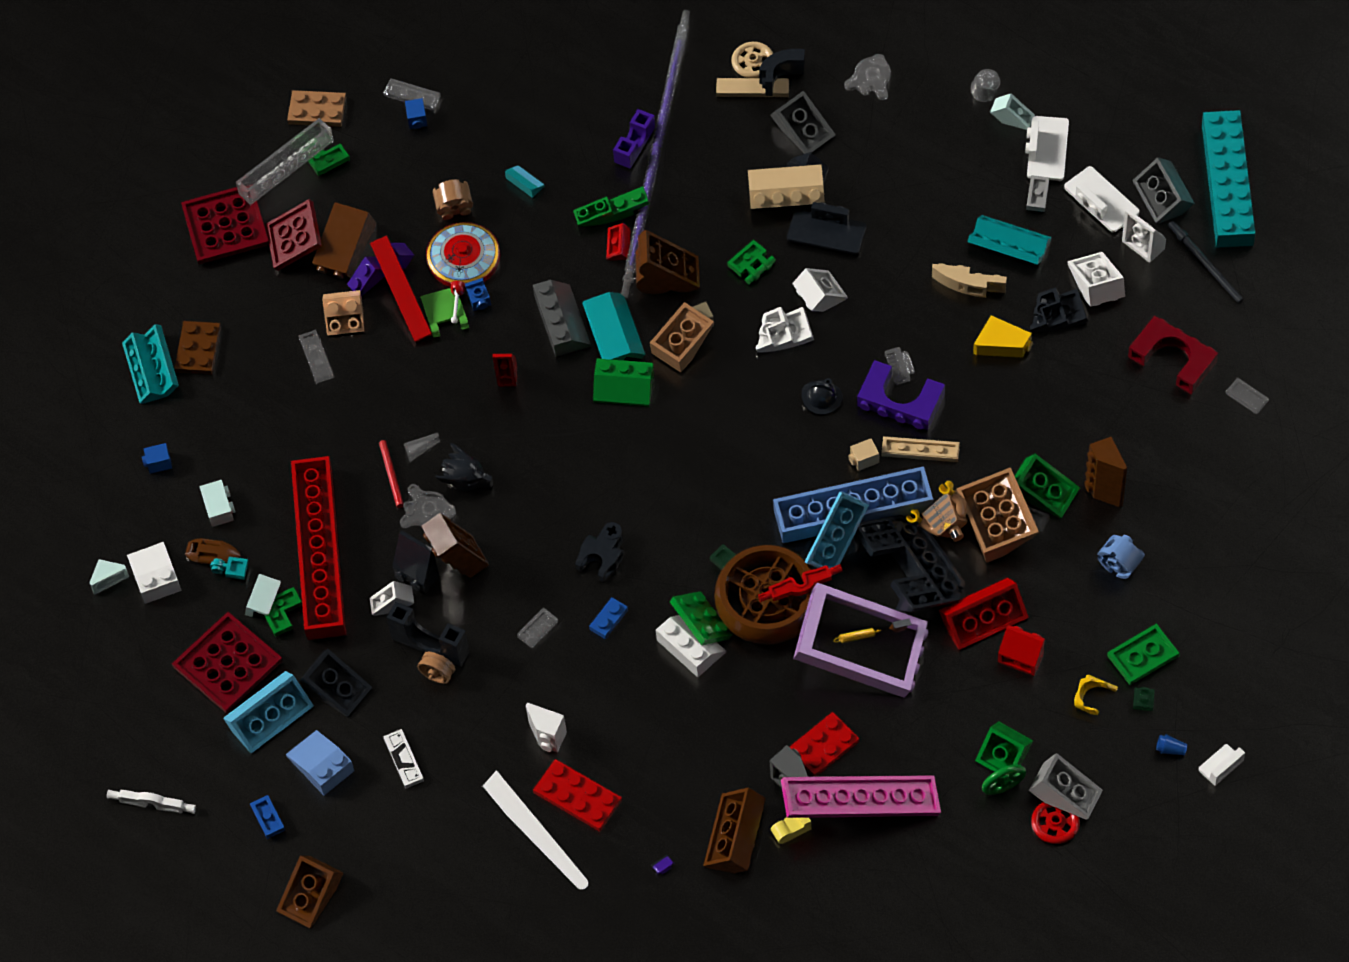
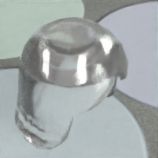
M983 69L975 76L970 88L972 95L978 101L990 102L993 99L995 92L1000 86L998 73L992 69Z

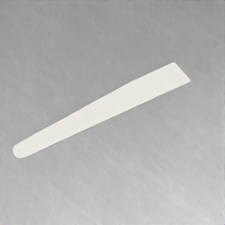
M496 770L483 785L485 790L504 813L578 889H585L588 886V880Z

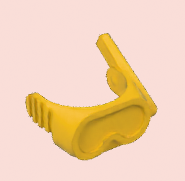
M1086 675L1085 678L1080 680L1074 705L1087 713L1098 715L1099 711L1097 709L1084 706L1083 697L1085 693L1094 687H1104L1116 692L1118 686L1094 676Z

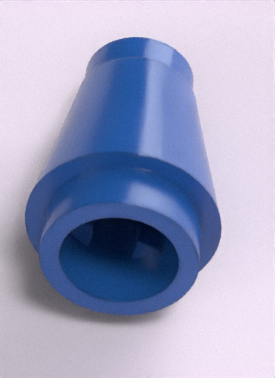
M1165 734V736H1159L1156 750L1161 751V754L1185 755L1187 744Z

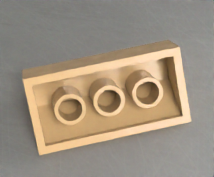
M821 165L748 170L751 209L813 204V202L825 203Z

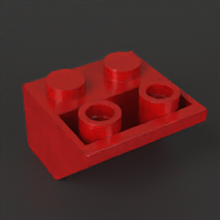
M1007 625L998 652V662L1035 676L1044 655L1045 639L1039 634L1026 632L1018 626Z

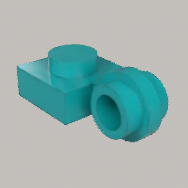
M229 557L228 563H225L224 560L216 558L210 564L211 571L215 574H222L226 570V577L245 580L248 559Z

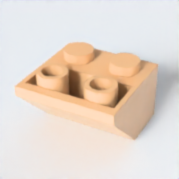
M360 290L323 294L322 301L327 335L364 331Z

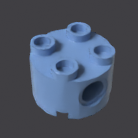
M1118 535L1111 536L1097 554L1099 555L1097 557L1098 561L1107 571L1112 573L1114 570L1118 573L1116 576L1123 579L1129 578L1145 556L1144 552L1138 549L1133 544V540L1127 535L1122 537Z

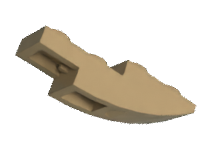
M932 265V277L955 291L985 298L987 291L1006 292L1007 277L983 275L981 273L970 274V267L963 265Z

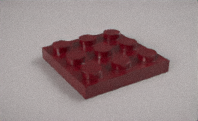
M310 199L266 223L273 267L277 271L322 247L314 202Z

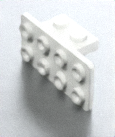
M1034 116L1032 118L1031 128H1027V138L1030 139V143L1026 142L1025 153L1029 154L1028 178L1031 179V175L1050 177L1049 180L1056 181L1064 179L1069 126L1067 118Z
M1091 166L1085 168L1064 185V189L1111 232H1116L1124 226L1126 209H1129L1136 215L1139 214V209Z

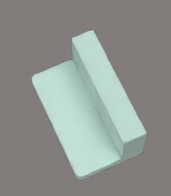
M259 574L246 606L245 615L253 617L254 612L268 616L281 582Z

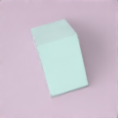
M99 559L90 580V585L94 594H97L128 578L129 574L125 565Z

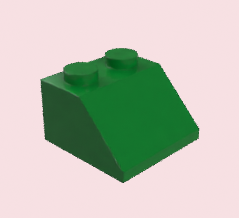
M998 721L990 727L975 761L994 772L1009 765H1021L1033 740Z

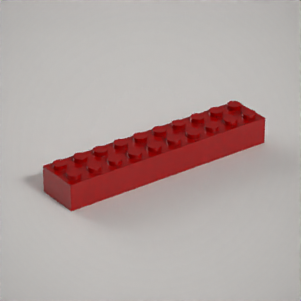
M325 456L291 461L305 634L307 640L345 636L344 603L330 458Z

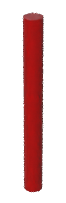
M382 440L379 442L396 507L401 508L404 506L389 449L387 442Z

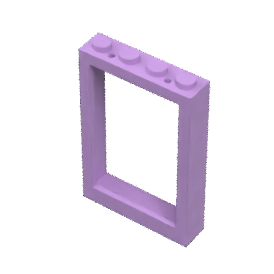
M817 583L811 591L793 659L905 698L909 692L913 691L915 686L913 678L918 673L920 664L917 662L924 651L922 642L923 640L925 641L928 635V629H926L928 621ZM825 599L890 622L910 618L912 625L907 628L916 630V635L904 681L812 649Z

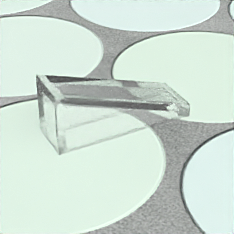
M438 433L404 443L409 462L440 442Z

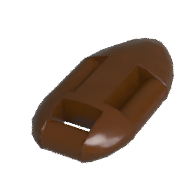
M204 538L188 542L185 553L189 560L203 564H211L216 558L228 563L229 557L240 558L241 556L240 552L231 544Z

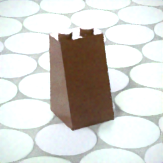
M334 203L321 238L322 247L317 249L312 262L318 272L323 274L330 272L333 273V276L344 279V277L351 278L377 224L369 212Z

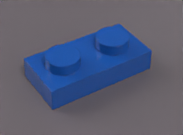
M611 597L590 624L589 629L606 639L626 614L628 607Z
M268 795L250 803L267 839L285 831Z

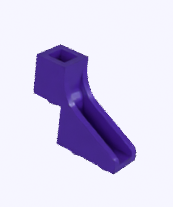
M391 243L402 269H406L414 254L405 243ZM364 257L347 283L352 291L360 290L361 296H363L385 277L377 258Z

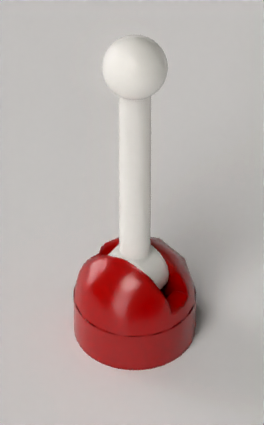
M462 281L451 282V293L455 296L454 313L451 318L453 324L458 322L459 296L465 292V283Z

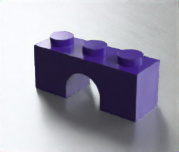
M640 109L636 111L630 121V130L627 137L621 136L613 149L615 163L631 169L655 129L654 115Z

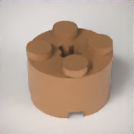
M457 179L448 180L440 183L437 190L433 189L437 213L444 220L453 218V215H468L471 213L473 202L469 185L466 181L460 183Z

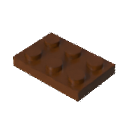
M183 321L175 363L176 373L213 374L221 330L220 323Z

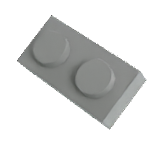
M1031 175L1026 210L1045 212L1050 177Z

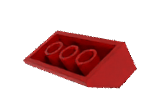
M1009 578L960 599L957 603H952L939 609L944 626L959 650L1007 628V625L1012 626L1029 618L1017 583Z

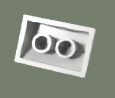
M680 615L668 618L656 629L657 641L697 677L726 653V650L717 642L701 645Z

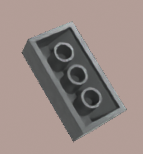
M553 280L534 284V297L555 357L591 347L570 285Z

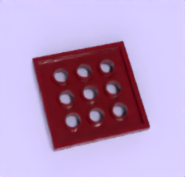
M252 183L181 202L198 265L269 245ZM237 202H243V205L240 207L234 206ZM219 207H225L224 211H216ZM203 211L208 212L206 216H199ZM242 216L248 217L245 221L238 220ZM224 221L230 222L227 226H221V223ZM206 226L212 227V229L209 231L203 230V228ZM245 231L252 232L249 236L242 235ZM227 236H233V237H234V238H233L232 240H230V241H226V240H225V238H226ZM209 241H216L212 246L207 245Z
M227 612L172 663V666L227 714L283 662V659L232 614ZM227 634L233 635L230 641H224L223 637ZM239 646L247 647L242 653L236 651ZM213 647L219 648L216 654H210L209 650ZM254 657L260 658L257 664H251L250 660ZM226 659L233 660L228 666L222 664ZM202 660L205 662L202 667L195 666L197 661ZM243 670L246 672L245 676L236 677L238 671ZM217 672L218 676L215 679L208 678L209 674ZM225 684L232 685L228 691L222 690V686Z

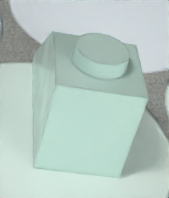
M1011 93L996 98L990 112L1001 123L1026 130L1031 126L1032 118L1035 116Z

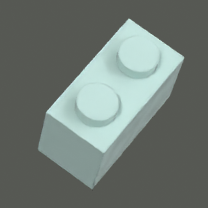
M222 480L199 486L211 526L214 527L234 521L232 513H235L232 501L228 502L227 497H231L228 486H223Z

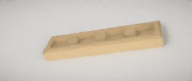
M717 78L716 97H789V78H778L775 81L773 96H765V89L762 88V84H759V78Z
M883 436L882 456L958 462L960 442Z

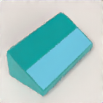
M519 165L505 171L506 179L532 198L545 187L542 182Z

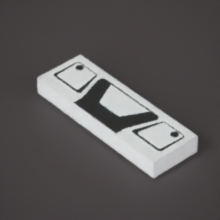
M402 729L383 736L405 789L423 782V776Z

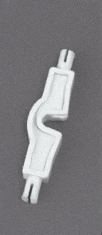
M108 790L107 798L117 799L125 804L146 807L148 803H151L157 810L183 813V811L195 813L196 805L186 804L183 800L166 798L154 793H138L127 790H120V792Z

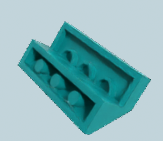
M981 215L977 218L974 232L969 235L968 242L1038 265L1042 261L1052 237Z
M608 292L585 300L582 303L602 359L624 360L626 357L639 359L644 357L645 352L624 294Z
M155 324L145 335L132 332L122 342L139 403L144 404L167 397L179 386L161 325Z

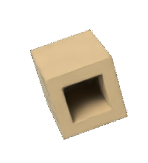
M872 439L850 446L849 460L852 465L856 466L858 471L879 463V452Z

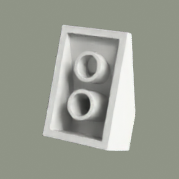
M1129 209L1125 210L1122 242L1150 263L1165 250L1166 239L1160 232L1156 231Z
M1103 252L1068 261V266L1079 290L1090 306H1097L1104 302L1115 301L1118 298L1125 297L1124 277Z
M164 542L127 555L145 604L182 591Z

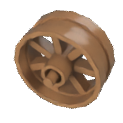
M425 652L422 660L417 665L418 670L429 680L442 684H447L455 671V666L452 662L434 652Z

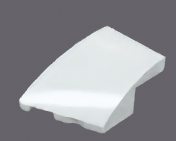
M779 307L764 313L762 327L759 331L760 339L758 345H756L757 352L777 351L813 341L814 338L805 309L801 307L785 314L783 309Z

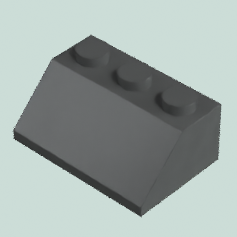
M1156 158L1132 180L1156 223L1178 217L1195 204L1170 160Z

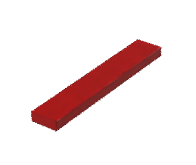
M387 235L371 242L370 245L415 343L431 336L430 328Z

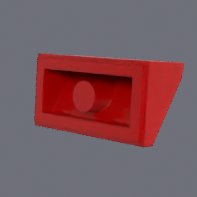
M624 223L608 228L607 260H629L631 230Z

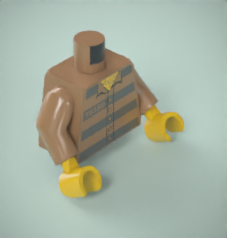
M946 481L945 485L947 488L943 484L939 486V491L944 495L922 513V518L916 509L911 510V513L916 518H912L910 515H907L906 518L910 523L917 521L920 527L937 537H952L953 541L957 542L964 537L961 528L968 522L966 516L967 503L956 490H953V483Z

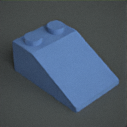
M317 730L286 754L291 762L323 795L327 794L354 772L352 761L339 747Z

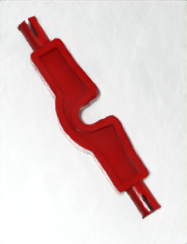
M840 564L831 568L825 565L817 569L805 571L802 573L804 582L802 585L797 584L794 578L789 577L769 586V591L758 594L760 602L771 598L773 601H777L790 595H804L810 592L817 583L822 584L832 580V575L843 572Z

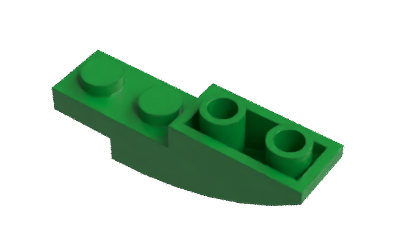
M642 186L610 200L608 197H604L573 211L579 227L596 226L635 215V210L650 205Z

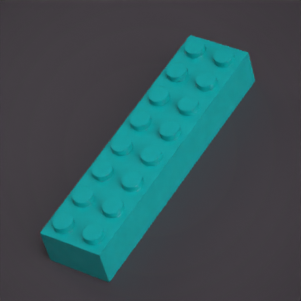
M1240 110L1203 112L1202 131L1216 248L1253 246L1255 227Z

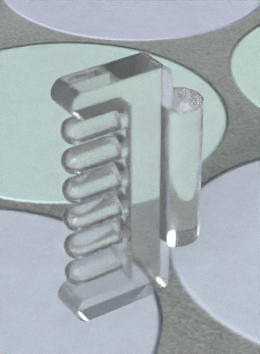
M899 347L885 351V357L889 365L892 366L895 384L910 381L909 374H913L915 370L908 352H901Z

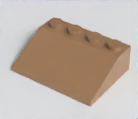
M1011 468L957 488V492L967 503L966 516L986 563L1007 555L1039 534Z

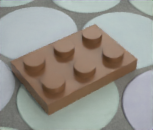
M292 90L287 119L288 124L342 127L346 93Z

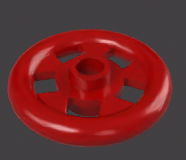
M1044 802L1039 804L1032 814L1031 824L1035 834L1041 840L1051 844H1062L1068 842L1077 834L1080 827V818L1069 813L1070 816L1065 818L1061 813L1064 810L1056 807V811L1048 814L1046 809L1054 806ZM1040 818H1046V825H1040ZM1057 818L1059 822L1055 823L1052 819ZM1065 824L1071 826L1068 832L1062 830ZM1048 830L1057 831L1056 836L1047 834Z

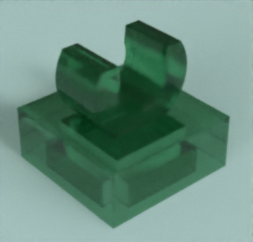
M722 544L710 556V561L722 570L727 562L736 554Z
M1147 687L1135 688L1133 709L1153 711L1155 689Z

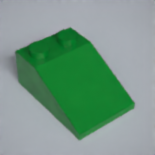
M1037 454L1027 457L1015 475L1025 501L1058 518L1063 517L1080 489L1078 485Z

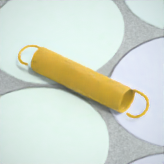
M873 628L840 634L838 638L841 643L874 637L875 632L881 630L874 631Z

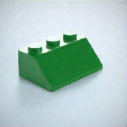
M597 358L594 374L593 402L650 407L654 380L653 363Z

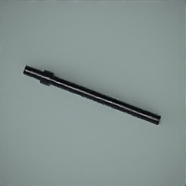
M1171 221L1168 226L1176 234V238L1189 248L1233 299L1240 304L1244 298L1192 242L1189 234L1182 230L1174 221Z

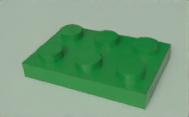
M701 591L673 596L670 600L671 605L701 645L729 640L733 635Z
M1156 623L1109 651L1107 656L1128 684L1132 685L1179 657V652Z

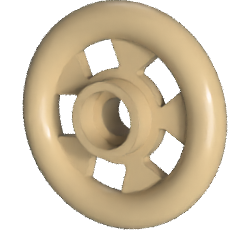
M760 42L744 43L734 51L732 66L743 77L759 78V70L753 71L752 68L760 67L762 57H768L773 52L767 45ZM754 49L761 50L760 53L753 52ZM744 51L747 52L745 57L741 56ZM744 62L747 67L742 68L740 64Z

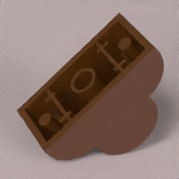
M648 230L639 234L638 249L635 252L636 286L639 291L646 294H663L670 290L675 292H691L700 288L699 258L697 255Z

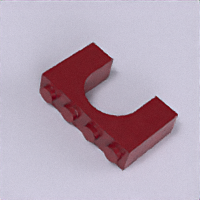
M1154 316L1130 345L1128 357L1145 366L1153 354L1160 348L1172 346L1181 349L1186 353L1189 361L1177 375L1176 386L1192 395L1217 363L1218 353L1212 347H1207L1200 343L1197 338L1190 337L1181 329L1171 326L1166 320Z

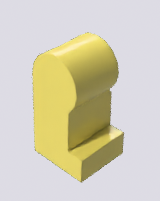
M785 818L775 823L770 830L779 844H783L811 830V820L809 818Z

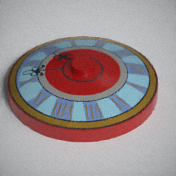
M468 222L455 223L444 227L433 236L427 247L426 260L432 276L446 286L451 287L452 281L468 283L483 278L485 282L498 268L500 249L495 236L485 227Z

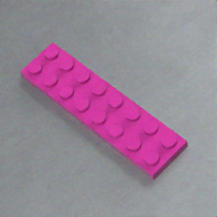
M934 776L783 777L781 779L787 818L939 816L941 813Z

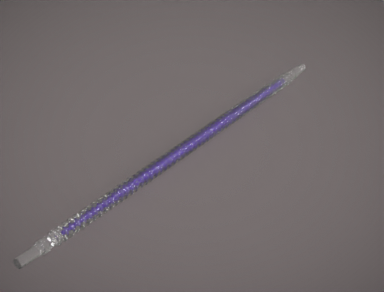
M688 10L683 11L681 22L677 28L678 33L674 42L671 63L669 64L670 67L668 68V76L666 77L667 80L659 110L660 114L656 123L657 127L655 128L656 131L654 132V140L652 141L653 144L651 145V153L643 187L649 202L652 197L651 193H653L652 189L654 188L656 171L658 170L659 158L662 153V145L669 119L668 115H670L669 111L671 110L672 98L675 93L674 90L684 51V43L687 38L685 34L689 28L687 24L690 15ZM650 205L637 210L638 214L636 215V223L634 224V232L632 233V241L630 242V250L628 251V259L624 269L626 273L622 278L623 287L621 295L625 296V298H628L630 285L634 280L633 274L636 272L635 252L638 249V236L644 231Z

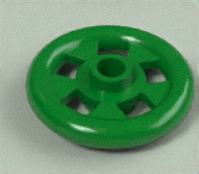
M1015 764L995 771L983 782L982 791L987 795H997L1014 788L1025 778L1026 768Z

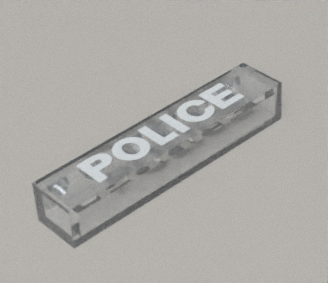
M318 118L236 181L239 195L250 205L332 143L334 139L331 128Z

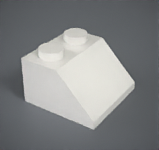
M805 268L793 282L794 287L797 289L796 292L804 299L806 306L811 311L824 312L848 298L829 270Z
M527 703L528 721L538 745L547 752L554 751L558 753L567 733L564 715Z

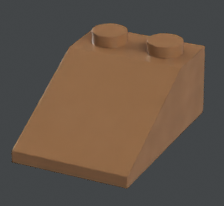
M684 302L650 342L651 353L679 372H682L694 358L714 325V321Z

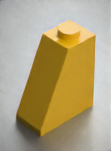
M991 315L974 343L973 354L1023 357L1025 352H1029L1033 345L1031 341L1032 333Z

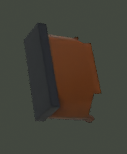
M910 618L892 622L889 629L895 632L904 631L908 626L912 625Z

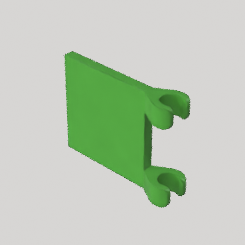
M450 288L420 296L433 338L440 336L437 324L451 321L453 317L455 296L451 293ZM459 297L457 318L459 319L461 329L464 330L468 329L469 325Z

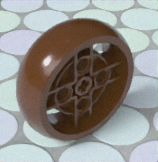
M759 545L741 551L727 562L716 582L715 605L722 622L736 636L754 644L775 645L795 638L801 632L811 591L806 593L805 600L798 596L790 595L777 601H773L771 598L760 602L758 594L769 591V586L792 577L793 574L804 583L802 573L813 569L809 564L805 563V560L800 555L781 546ZM779 578V579H781V580H779V581H774L773 579ZM753 585L754 587L747 588L746 586ZM729 590L738 594V600L743 609L741 616L729 603ZM781 602H788V604H786V605H782V604H780V603H781ZM754 609H761L759 612L754 611ZM785 617L788 618V619H785V620L780 621V622H777V623H772V622L779 621V620H781V619H783V618H785Z

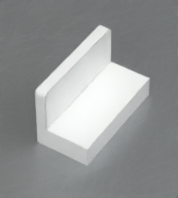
M1225 744L1199 767V771L1216 786L1244 761L1245 752L1240 747L1234 751L1228 744Z

